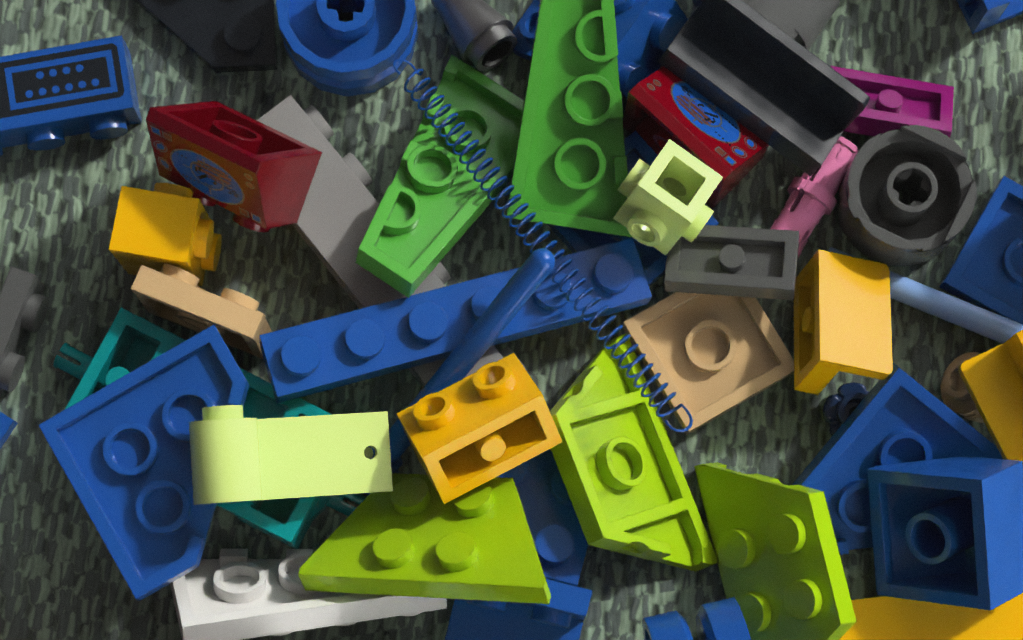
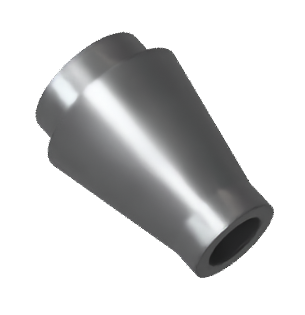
M431 0L432 5L440 13L463 62L466 64H474L479 71L490 70L502 63L516 47L517 38L512 33V22L483 0Z

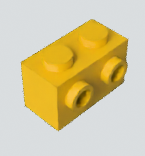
M155 183L153 191L121 186L109 250L128 274L137 275L141 265L160 272L163 264L166 263L197 276L200 279L197 285L202 286L205 270L216 271L221 253L222 235L214 233V221L210 219L200 199L192 198L193 192L191 189L170 183Z
M515 353L482 366L475 373L439 392L424 396L414 405L396 413L419 462L444 504L562 443L543 394Z

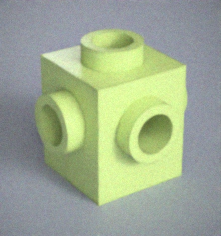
M669 139L651 165H648L639 158L617 189L627 199L613 219L626 227L635 240L646 246L654 247L666 256L681 236L692 243L714 212L705 203L723 177Z

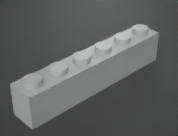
M289 95L256 121L322 152L298 222L291 225L359 309L406 297L355 263L358 248L379 207L377 200L366 188L373 182L370 175L351 152L341 157L328 141L334 135V132L312 104L303 110L292 95ZM439 262L412 295L446 287L445 283L451 277L441 262ZM490 346L467 376L475 373L482 366L496 362L514 352L509 347H505L499 352L495 346ZM446 359L408 368V371L423 388Z

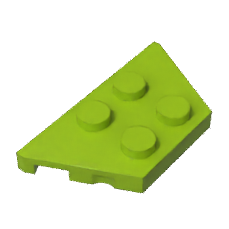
M628 333L607 342L606 346L609 347L617 344ZM630 338L617 347L613 354L614 356L625 353L632 346ZM602 347L550 410L562 439V443L552 447L551 451L588 545L695 572L719 563L662 418L656 416L657 407H650L648 405L650 397H641L643 387L636 388L633 386L635 378L626 377V370L628 368L618 367L620 358H611L612 349H604ZM635 351L626 355L621 362V366L630 364L637 358ZM640 363L635 364L628 374L634 375L642 370ZM644 373L638 378L636 385L647 382ZM649 386L645 389L644 395L651 393ZM654 398L651 401V404H656Z
M718 462L694 466L715 554L719 561L718 567L726 599L735 597L738 602L751 640H839L857 621L824 491L802 485H784L776 478L758 473L744 474L726 469L727 465Z
M392 473L393 491L370 493L300 567L298 573L305 591L549 604L551 599V593L513 478L495 477L444 504L426 474Z

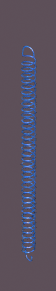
M405 59L394 60L393 68L399 75L401 73L395 65L398 61L406 62L415 70L404 84L405 92L411 93V100L418 102V109L425 110V118L432 119V127L439 128V136L446 137V145L453 146V154L460 155V163L467 164V172L474 173V181L481 182V190L488 191V199L495 200L494 206L496 209H502L501 215L503 218H510L509 226L517 227L516 235L524 237L523 244L531 246L530 253H532L534 246L550 235V231L543 232L534 242L526 243L527 236L537 231L543 225V222L536 223L524 234H519L518 230L521 226L531 221L535 217L536 212L528 214L519 224L512 225L513 217L524 212L528 208L529 203L522 204L512 215L506 216L504 214L506 208L520 200L521 194L513 196L502 207L497 205L500 198L505 197L514 189V185L507 186L497 197H490L491 191L502 185L507 180V176L497 179L490 188H483L484 181L495 176L500 171V167L490 170L483 179H476L477 172L488 167L493 162V158L484 160L476 170H469L470 163L481 158L486 153V149H480L469 161H463V154L473 150L479 144V140H473L462 152H456V145L466 141L472 135V131H466L455 143L450 144L448 142L449 136L459 132L465 126V122H459L448 134L443 135L441 133L442 127L454 122L458 117V113L449 115L441 125L436 126L434 120L447 113L451 108V104L442 106L433 117H429L427 111L439 105L444 100V95L437 96L426 108H422L420 106L421 101L435 94L437 86L430 87L422 94L420 99H415L413 97L414 92L426 87L430 83L431 78L426 77L422 79L413 90H408L406 86L409 80L416 73L421 76L424 69H416L412 63ZM426 80H428L424 85H422L421 87H419L423 82H425ZM557 240L548 243L544 249H552L557 244ZM564 249L554 254L555 260L564 254ZM572 259L565 260L556 270L549 273L553 274L552 282L560 283V292H568L566 299L569 302H575V311H582L581 319L584 321L590 320L588 328L590 330H597L596 339H605L603 347L604 349H612L611 358H620L618 367L628 368L626 370V377L635 378L633 386L636 388L643 387L641 397H650L648 402L650 407L658 406L656 416L664 417L683 407L690 419L689 425L686 428L676 429L669 424L668 420H665V423L676 432L688 431L693 424V419L683 404H679L666 413L659 414L661 407L676 395V392L671 393L659 403L651 404L657 393L668 386L667 382L656 391L646 395L643 394L647 386L658 379L661 373L655 374L643 384L636 385L638 378L651 369L653 363L648 364L637 374H628L635 364L645 358L646 354L643 353L632 363L621 366V362L626 355L637 349L638 344H634L621 355H613L618 346L629 340L631 334L624 336L615 345L606 346L609 338L622 330L623 325L617 326L610 334L599 337L602 328L614 321L616 315H612L598 327H591L594 319L608 310V306L602 307L594 316L584 318L587 309L597 304L601 300V296L594 298L586 307L580 309L576 307L582 298L593 291L594 287L586 289L578 298H569L574 289L585 283L586 277L578 280L571 288L562 289L564 282L575 276L579 272V268L570 271L564 279L557 281L554 279L557 272L563 270L572 262Z

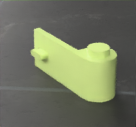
M243 405L204 407L202 408V421L189 422L194 505L393 491L388 411L257 419L244 418Z

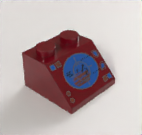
M664 66L638 82L628 93L623 127L630 134L636 131L657 155L670 139L723 177L706 202L712 210L758 164L769 146Z
M217 101L149 108L146 123L159 176L177 185L191 189L193 192L192 198L200 199L203 205L215 206L217 204L233 212V221L249 230L266 233L270 231V228L298 222L322 154L321 151Z

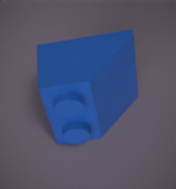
M958 456L879 465L867 469L877 595L993 610L1023 593V461Z

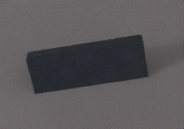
M703 0L657 61L809 176L823 164L843 131L862 113L870 101V97L742 0Z

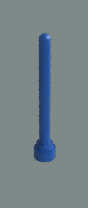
M539 248L530 254L408 407L417 403L424 396L439 392L467 376L553 270L555 257L551 251ZM398 418L389 429L392 473H400L399 468L403 464L401 456L411 444Z

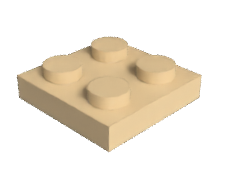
M164 263L160 272L141 265L131 290L149 313L198 333L215 325L227 345L264 359L259 345V335L270 333L272 330L265 318L266 315L257 310L260 304L258 301L229 288H223L220 296L210 293L197 286L200 280L197 276L170 264Z
M675 292L624 321L622 324L625 333L631 334L630 341L632 345L638 344L637 349H635L638 355L646 354L645 358L642 359L644 365L647 366L653 363V367L648 370L650 375L653 377L655 374L661 373V376L655 380L658 388L664 383H668V386L660 391L663 397L666 398L671 393L676 392V395L667 402L671 410L679 404H683L690 412L693 424L688 431H685L686 435L794 374V359L756 298ZM683 407L673 412L683 429L689 425L690 419Z

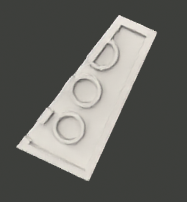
M220 549L219 559H201L198 568L170 583L182 640H243L269 635L283 636L302 630L335 625L349 626L357 622L395 616H415L422 612L447 609V598L305 591L298 573L300 567L313 554V549H287L285 559H248V549Z

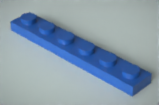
M633 238L564 255L555 260L553 270H556L565 260L572 259V262L566 268L557 272L554 278L556 281L564 279L570 271L579 268V272L575 276L564 282L562 285L563 290L571 288L578 280L586 277L585 283L571 292L569 295L570 299L578 298L586 289L594 287L589 295L578 302L576 306L578 309L586 307L594 298L601 296V300L597 304L587 309L584 318L594 316L604 306H608V310L599 317L647 305L652 298ZM520 267L411 295L409 298L404 297L259 335V345L276 403L446 359ZM549 274L491 346L584 322L581 319L582 311L574 310L575 302L567 301L568 292H560V283L552 282L553 274Z

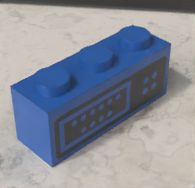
M122 35L0 57V157L3 155L2 148L27 144L30 150H50L63 146L66 143L65 137L90 133L91 138L99 140L117 138L128 132L127 126L142 123L131 54Z

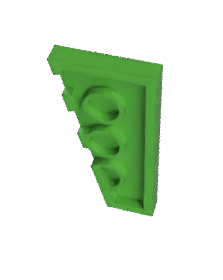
M540 0L511 185H514V189L509 193L508 201L517 194H521V198L507 208L506 216L512 215L522 204L529 203L528 208L521 214L513 217V219L523 220L528 214L536 212L531 222H543L544 224L632 237L626 227L613 219L627 199L617 189L628 175L622 120V94L620 91L617 59L618 45L614 0Z
M451 55L437 91L431 96L429 103L439 95H444V100L436 107L428 110L427 115L433 117L442 106L451 104L450 110L443 116L436 118L434 124L439 126L449 115L458 113L457 119L451 124L442 127L441 133L446 135L456 124L465 122V126L459 132L449 136L448 142L450 144L455 143L463 133L472 131V135L466 141L456 145L455 151L462 152L470 142L479 140V144L473 150L463 154L462 160L469 161L477 151L486 149V153L481 158L470 163L469 170H476L484 160L493 158V162L488 167L476 174V179H483L490 170L500 167V171L495 176L484 181L483 188H490L497 179L507 176V180L502 185L491 191L490 197L493 198L512 179L524 100L454 55ZM424 114L413 140H410L403 154L400 167L391 185L388 186L358 248L355 262L408 298L493 201L488 199V191L481 190V182L474 181V173L467 172V164L460 163V155L453 154V146L446 145V137L439 136V128L432 127V119L425 118Z

